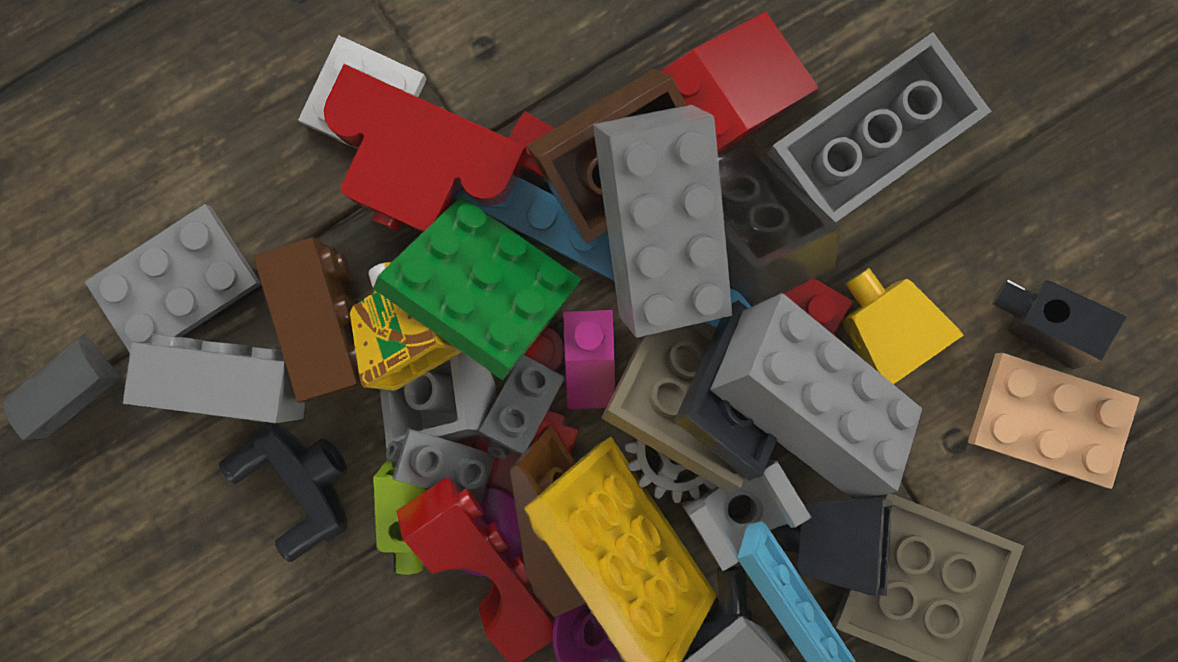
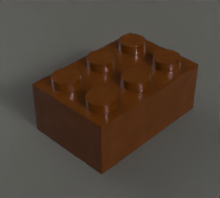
M652 69L526 146L573 229L586 243L608 231L593 124L686 106L672 76Z
M313 237L253 255L297 402L325 400L363 388L359 377L350 318L352 306L359 301L356 298L351 300L346 282L352 280V276L345 255L343 253L337 254L336 249Z

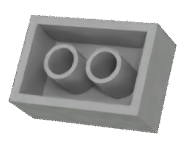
M152 334L151 344L134 342L131 344L123 404L271 423L303 419L305 402H297L282 350L252 347V353L248 355L250 346L155 334Z

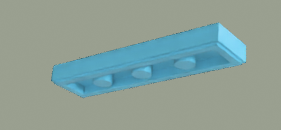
M763 521L747 525L737 559L807 662H856L767 525Z

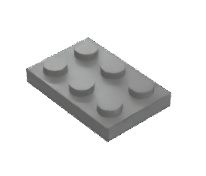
M206 204L85 281V284L129 352L132 342L151 344L152 334L171 337L184 336L262 285L213 208Z

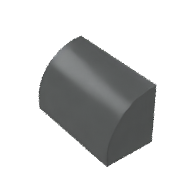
M84 334L9 393L3 400L4 412L9 423L22 440L48 438L121 379V377L87 334Z

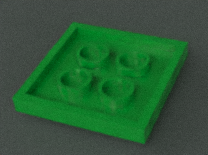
M461 196L377 276L373 290L501 380H504L574 293L582 279Z

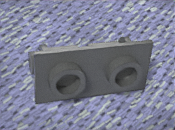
M525 355L520 358L478 432L487 437V441L490 444L487 450L492 456L505 459L507 454L514 452L521 456L528 449L565 378L563 375Z
M409 428L405 438L399 442L392 441L386 451V459L391 461L395 468L392 479L430 489L446 477H449L460 492L468 488L479 503L482 502L495 459L488 452Z

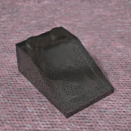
M755 142L747 143L718 157L729 282L751 307L781 293L784 294L835 268L841 227Z

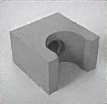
M770 458L762 477L752 480L744 478L741 488L733 494L718 486L713 490L707 487L699 492L700 498L695 500L693 497H690L681 503L722 571L739 562L737 559L747 525L763 521L769 530L789 524L792 528L811 518L779 463ZM747 495L751 501L749 513L740 519L731 518L728 514L730 501L735 496Z

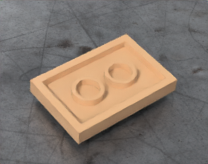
M996 353L968 443L1112 489L1140 398L1005 353Z

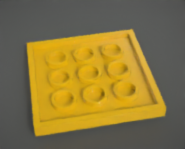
M610 436L596 445L524 509L530 517L534 532L541 540L548 544L625 662H682L717 594L645 487L641 488L638 484L639 477L635 471L629 470L627 465L629 462Z

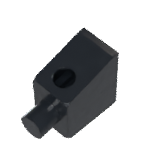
M1007 279L992 302V305L1015 316L1008 328L1012 335L1072 370L1102 361L1126 319V316L1048 280L1029 291Z
M872 497L804 503L803 505L811 516L810 519L797 527L791 528L789 524L775 528L774 537L782 550L799 553V574L867 595L887 596L892 501L885 498Z

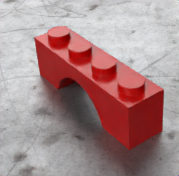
M446 477L396 510L403 541L432 574L449 569H469L482 573L491 579L490 588L478 605V610L487 638L508 662H521L553 641V627L556 618L553 617L545 603L534 594L531 582L526 576L524 558L519 555L513 559L507 551L510 549V545L505 535L495 522L487 526L482 520L481 516L484 515V512L468 488L460 492L451 479Z

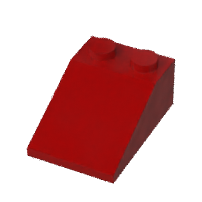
M767 12L694 48L660 71L673 77L686 106L693 105L714 115L718 157L819 89Z

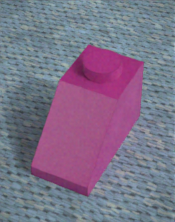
M613 310L563 312L567 408H606L615 391Z

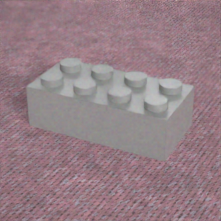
M932 32L774 144L764 156V159L819 234L992 111L934 32Z
M689 105L593 124L619 317L637 338L732 316L714 115Z
M783 293L744 310L710 390L722 400L726 399L729 401L730 406L747 419L751 418L754 420L753 423L765 433H771L775 436L777 442L850 498L860 499L898 492L922 408Z

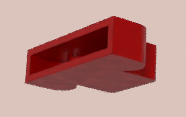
M343 64L325 102L323 112L328 127L348 145L359 147L340 188L342 194L354 203L373 211L370 218L372 221L398 232L402 224L419 233H423L453 204L462 186L470 198L479 205L489 207L502 203L511 193L528 157L524 145L346 64Z

